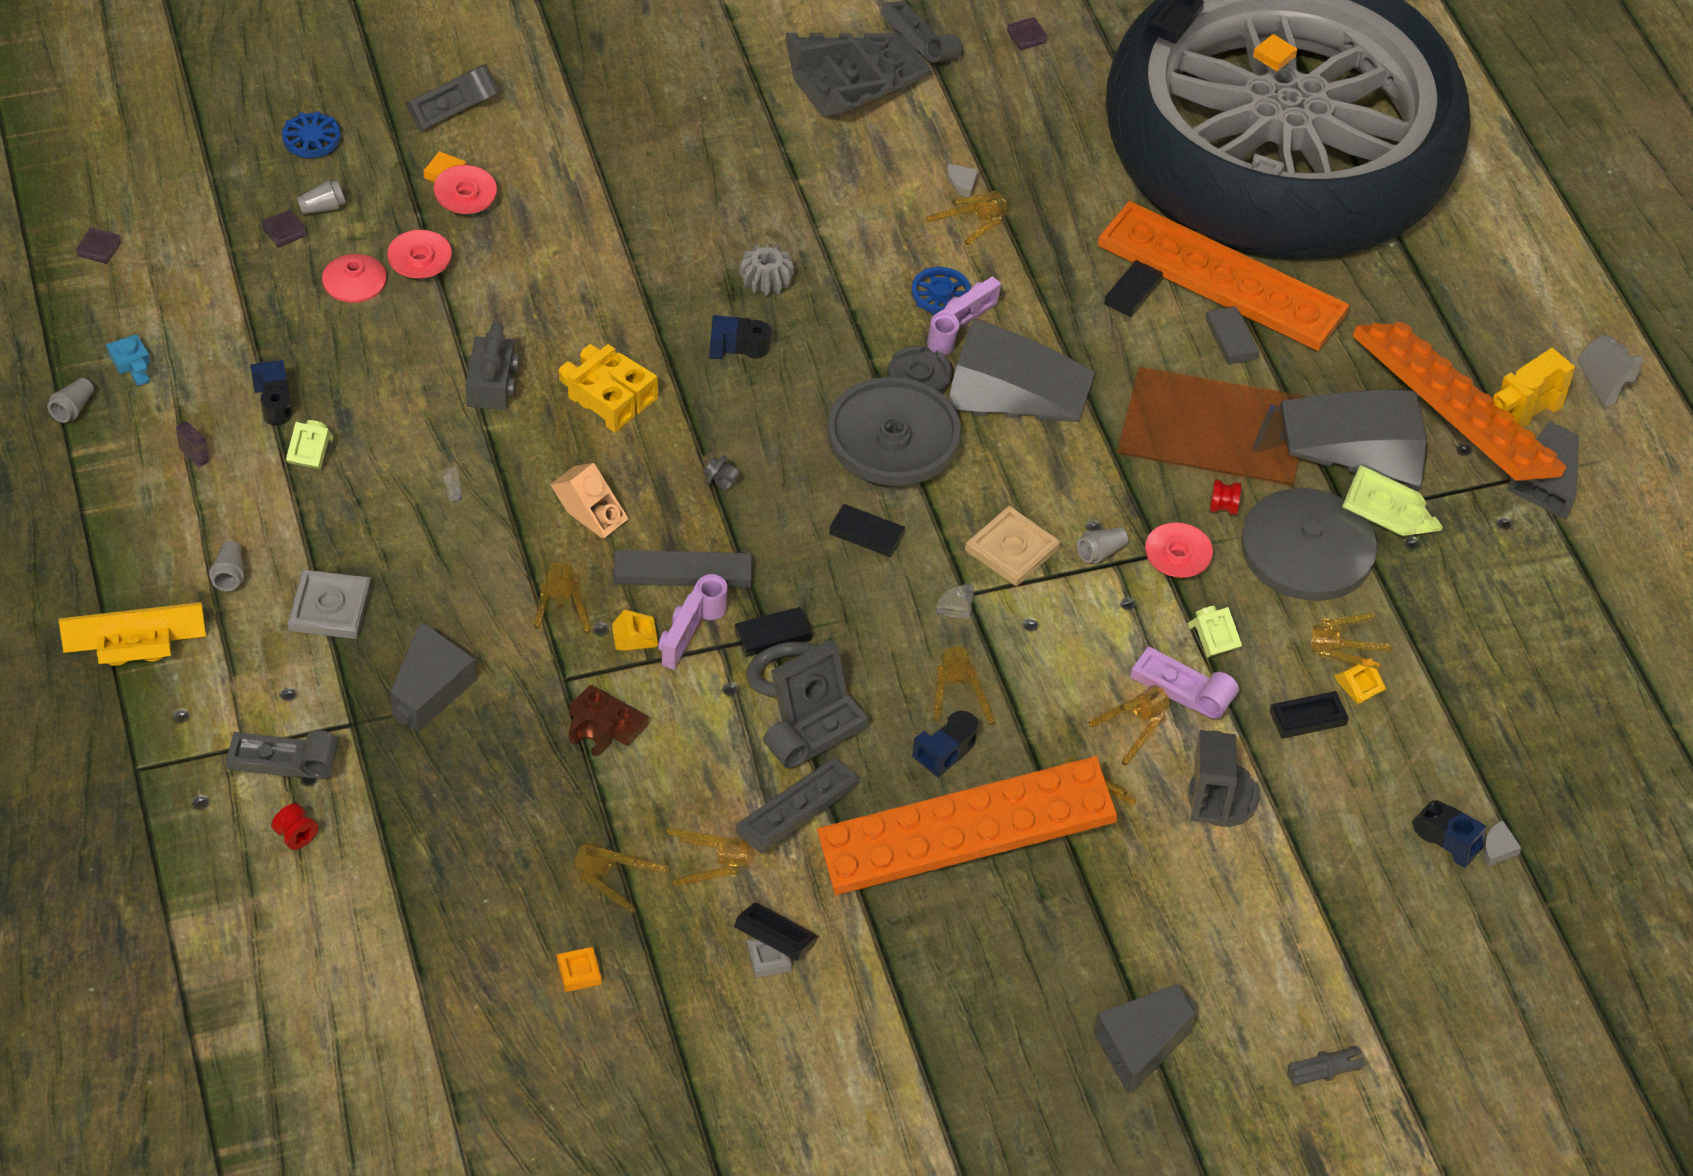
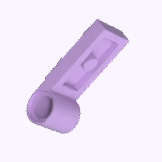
M992 276L983 283H976L969 292L961 297L951 299L945 306V309L935 314L931 319L927 339L928 348L934 353L937 350L943 355L951 353L956 346L959 328L997 305L1001 283Z
M709 574L701 577L697 581L692 593L688 595L683 606L678 605L672 618V627L670 631L665 630L658 645V650L662 651V666L673 670L676 669L702 618L716 620L726 613L727 583L721 576Z
M1149 646L1133 666L1130 678L1189 709L1192 708L1213 719L1220 718L1239 692L1237 682L1228 674L1215 672L1209 678Z

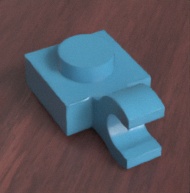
M137 334L106 344L107 353L119 374L129 371L137 386L150 382L145 370H148L147 365L151 364L150 357Z

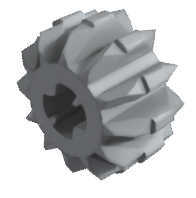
M766 243L763 248L754 245L752 251H745L742 264H740V274L744 287L751 288L754 294L760 291L764 292L767 297L769 292L779 295L782 288H789L792 275H794V265L789 252H782L780 245L771 248Z

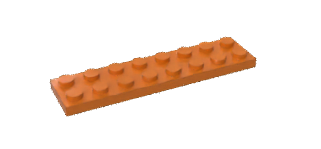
M1128 201L1098 238L1097 246L1132 263L1138 260L1163 272L1164 278L1224 307H1237L1241 315L1316 351H1320L1349 310L1350 304L1131 201Z
M1395 322L1394 324L1372 323L1371 325L1356 326L1352 336L1515 481L1562 477L1567 466L1557 458V454L1553 450L1544 447L1535 439V435L1531 431L1524 429L1514 421L1512 414L1495 406L1490 395L1481 392L1473 385V381L1469 377L1460 374L1453 368L1451 361L1437 354L1432 349L1430 343L1420 339L1412 332V328L1403 322Z
M1094 756L817 828L834 895L836 896L1116 823L1117 814L1098 758Z

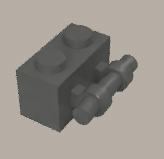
M492 323L490 331L486 333L485 337L475 336L466 380L467 407L506 410L508 398L515 396L516 378L512 376L513 373H519L520 353H515L513 339H505L503 334L504 327L500 323Z

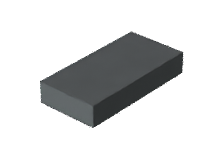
M1233 306L1207 311L1206 322L1228 365L1258 359L1259 350L1237 307Z

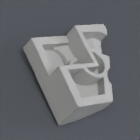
M1610 335L1600 336L1591 342L1577 359L1603 406L1615 405L1623 384L1636 381L1644 362L1640 355L1630 356L1628 354V347L1623 344L1619 345L1616 339Z

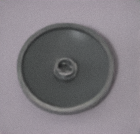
M881 377L866 380L852 386L836 400L829 414L827 435L830 448L836 459L856 476L883 485H910L923 482L938 475L952 462L960 441V421L956 410L949 400L934 388L908 378Z
M1294 488L1273 493L1259 501L1251 509L1244 523L1241 547L1245 561L1251 571L1264 584L1275 591L1302 600H1330L1342 597L1356 590L1370 575L1377 553V541L1374 530L1368 520L1341 508L1345 499L1317 489Z

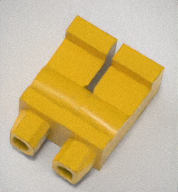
M589 344L580 354V363L582 364L579 367L567 361L559 368V380L568 387L569 399L575 403L578 402L586 409H591L605 420L606 427L614 433L635 417V413H641L658 399V376L625 355L616 353L615 348L609 344L602 349Z
M1552 347L1521 367L1516 372V375L1509 373L1504 376L1501 389L1494 394L1493 403L1499 409L1512 414L1514 421L1524 428V426L1532 422L1535 415L1548 408L1555 413L1563 408L1575 366Z

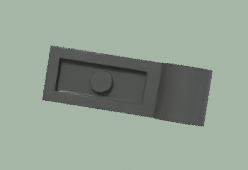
M905 1L886 2L880 12L888 19L889 25L898 30L915 50H918L928 61H953L960 56L962 44L957 35L952 33L936 35Z
M483 64L405 104L420 131L500 91L487 64Z
M846 695L792 726L788 721H780L774 724L765 733L763 742L781 764L789 769L817 756L867 728L869 718L852 698Z
M322 730L309 732L306 740L234 732L226 758V765L229 770L323 779L331 775L339 741L333 734Z

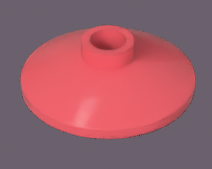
M458 165L444 170L436 178L434 195L439 204L447 210L460 214H472L485 210L494 202L497 195V185L494 178L484 169L471 165Z
M412 230L396 237L389 245L387 255L390 266L399 274L410 278H428L439 274L449 265L452 258V250L449 242L440 234L429 230Z
M364 254L340 256L331 261L325 267L322 274V283L326 292L337 300L349 303L363 302L374 298L384 289L387 281L384 266L377 259Z
M1174 522L1158 526L1149 534L1145 544V553L1151 565L1158 571L1169 576L1185 578L1200 574L1209 566L1212 560L1213 547L1209 538L1198 528L1189 524Z

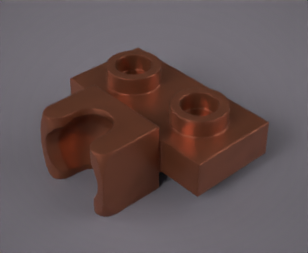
M590 684L570 704L569 714L575 718L570 724L569 740L572 744H577L582 739H592L596 745L592 748L591 753L593 756H599L611 744L612 738L628 746L647 727L649 716Z

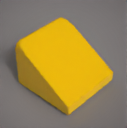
M624 609L612 624L616 650L627 651L653 648L659 644L655 620L652 616Z
M1371 658L1360 661L1334 675L1338 684L1357 704L1386 689Z

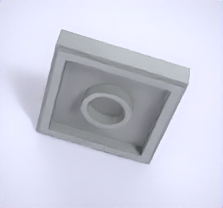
M302 569L287 623L288 631L357 639L371 588V578Z

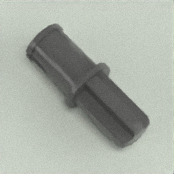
M1351 1046L1350 1048L1331 1053L1320 1051L1316 1057L1290 1063L1287 1066V1075L1293 1085H1301L1320 1079L1331 1081L1335 1075L1353 1070H1361L1363 1068V1057L1351 1061L1347 1060L1361 1054L1357 1046Z

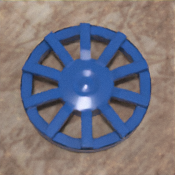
M318 111L307 114L299 113V116L287 120L282 130V140L285 148L292 154L304 158H316L329 154L336 149L341 139L340 127L335 118L323 115ZM335 133V137L331 138L324 134ZM287 136H299L291 141L287 138ZM324 141L329 142L327 146L322 147ZM300 142L303 147L300 149L294 145Z
M931 267L916 275L912 282L911 293L918 308H922L931 312V315H935L945 309L948 301L953 299L954 296L961 297L969 292L971 285L968 279L957 270L948 267ZM935 275H945V277H935ZM926 277H930L931 279L929 284L922 280ZM953 277L956 280H958V282L953 283L949 278ZM919 285L928 290L917 291V286ZM962 285L965 291H954ZM928 295H929V297H927V298L924 299V300L920 297V296H928Z

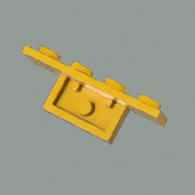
M202 602L59 618L63 653L97 649L99 664L108 663L113 666L140 659L158 661L163 657L171 656L172 640L206 637Z

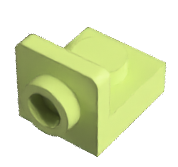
M307 420L306 424L296 422L286 457L288 464L321 470L327 444L332 443L334 438L329 429L326 428L327 425L314 420Z
M1215 606L1203 608L1195 612L1197 617L1187 623L1190 630L1197 629L1207 658L1236 650L1242 646L1229 607L1216 610Z

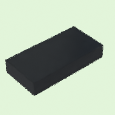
M1169 0L1149 24L1148 33L1176 44L1203 10L1204 1Z
M1135 260L1105 296L1104 304L1132 317L1163 280V272Z
M847 504L842 505L829 530L830 535L890 558L905 533L904 526Z
M800 607L735 624V633L746 657L757 655L761 651L777 644L810 641L812 632Z
M1336 691L1271 704L1269 711L1281 739L1346 726L1349 719Z
M756 902L737 916L734 925L738 930L796 961L814 947L817 939L816 934Z

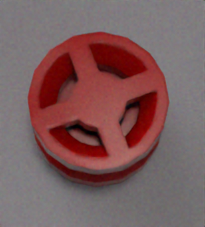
M1214 479L1210 512L1217 513L1222 510L1227 511L1229 515L1237 516L1241 483L1234 482L1228 485L1223 484L1221 480Z
M292 803L282 808L275 815L271 823L274 832L284 836V843L291 850H297L306 846L313 840L318 831V824L312 818L305 816V810L298 803Z

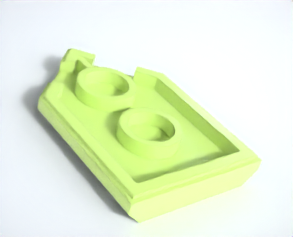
M1359 466L1341 508L1401 536L1441 531L1443 528L1436 517H1431L1425 508L1427 503L1419 492L1365 466Z

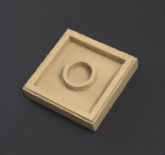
M1008 506L966 542L965 551L1017 587L1060 549L1061 541L1011 506Z

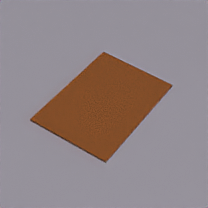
M1139 367L1117 454L1293 485L1299 458L1288 455L1280 404L1282 401L1308 396Z

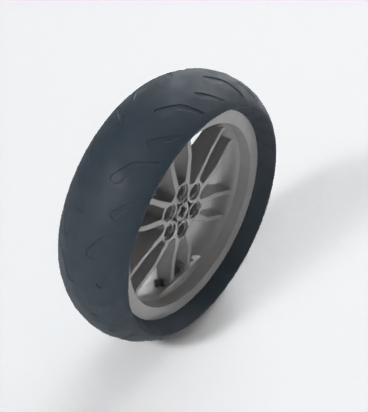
M1154 0L1134 20L1114 55L1107 80L1106 112L1110 135L1116 153L1119 155L1128 175L1133 178V182L1138 189L1170 219L1220 244L1244 253L1289 260L1324 259L1360 252L1395 238L1419 222L1437 205L1458 174L1467 150L1470 130V106L1463 74L1460 68H1458L1454 54L1443 37L1419 11L1404 0H1203V10L1176 44L1148 33L1149 24L1169 1ZM1274 34L1297 49L1315 52L1330 58L1309 74H1304L1296 70V57L1280 70L1275 71L1254 58L1253 53L1254 48ZM1246 47L1250 67L1254 73L1227 61L1209 56L1231 49ZM1352 68L1362 73L1356 77L1332 82ZM1185 71L1205 80L1181 75V73ZM1380 88L1393 102L1403 121L1371 108L1350 103ZM1170 93L1205 107L1225 112L1215 115L1192 129L1178 113L1171 100ZM1243 133L1219 149L1209 143L1219 138ZM1371 135L1398 141L1399 143L1393 145ZM1266 141H1271L1278 145L1279 162L1284 163V168L1280 176L1263 173L1252 169V164L1242 161V159ZM1323 143L1350 155L1372 161L1350 169L1331 172ZM1301 150L1315 173H1295L1290 151Z

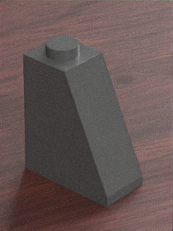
M1549 421L1536 440L1544 447L1553 450L1557 454V458L1567 466L1562 477L1515 481L1511 477L1507 490L1567 520L1577 492L1579 435Z
M422 623L417 628L390 691L391 712L394 718L403 725L408 724L419 732L476 681L475 659L428 625Z
M1200 730L1195 750L1191 820L1227 825L1237 785L1236 734Z
M1178 984L1097 1014L1094 1035L1127 1094L1134 1092L1191 1033L1196 1016V1008L1191 997L1185 996Z

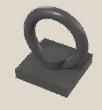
M831 640L819 646L806 642L777 644L758 653L747 667L746 678L751 688L762 695L777 697L782 721H788L791 726L847 695L838 646ZM786 656H798L771 670L774 683L761 678L760 672L768 663Z

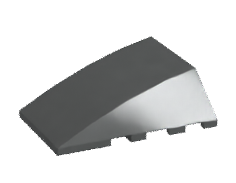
M786 33L785 38L793 79L822 117L843 113L878 100L931 75L932 72L929 65L901 33H865L864 38H854L851 33H839L838 38H824L823 33H810V37H798L797 33Z
M973 319L956 365L948 400L956 412L957 410L973 411V416H987V412L1006 413V418H1019L1020 414L1035 415L1036 420L1080 422L1095 377V371L1036 341L984 320Z
M1397 388L1376 391H1354L1316 395L1281 402L1280 408L1288 455L1331 466L1334 462L1346 466L1347 471L1356 473L1359 466L1362 465L1392 480L1408 483V488L1420 490L1427 440L1418 396L1414 390Z

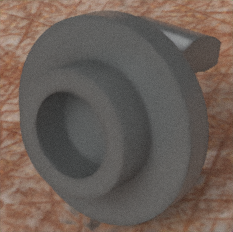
M723 455L720 460L713 457L703 473L708 476L705 480L706 484L709 485L714 480L720 489L728 491L740 472L735 467L725 464L728 458Z

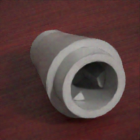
M327 180L306 192L303 196L297 197L303 215L339 210V206L346 204L338 180L333 182Z
M79 378L77 381L52 394L47 405L50 415L62 423L75 420L93 394V385L87 379Z
M1122 527L1087 531L1077 540V552L1084 562L1097 564L1128 544V536Z
M227 541L222 544L209 570V577L213 586L221 591L236 589L244 579L242 548L233 541Z

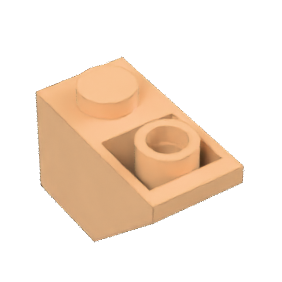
M594 463L573 466L550 484L567 513L601 538H606L629 519Z

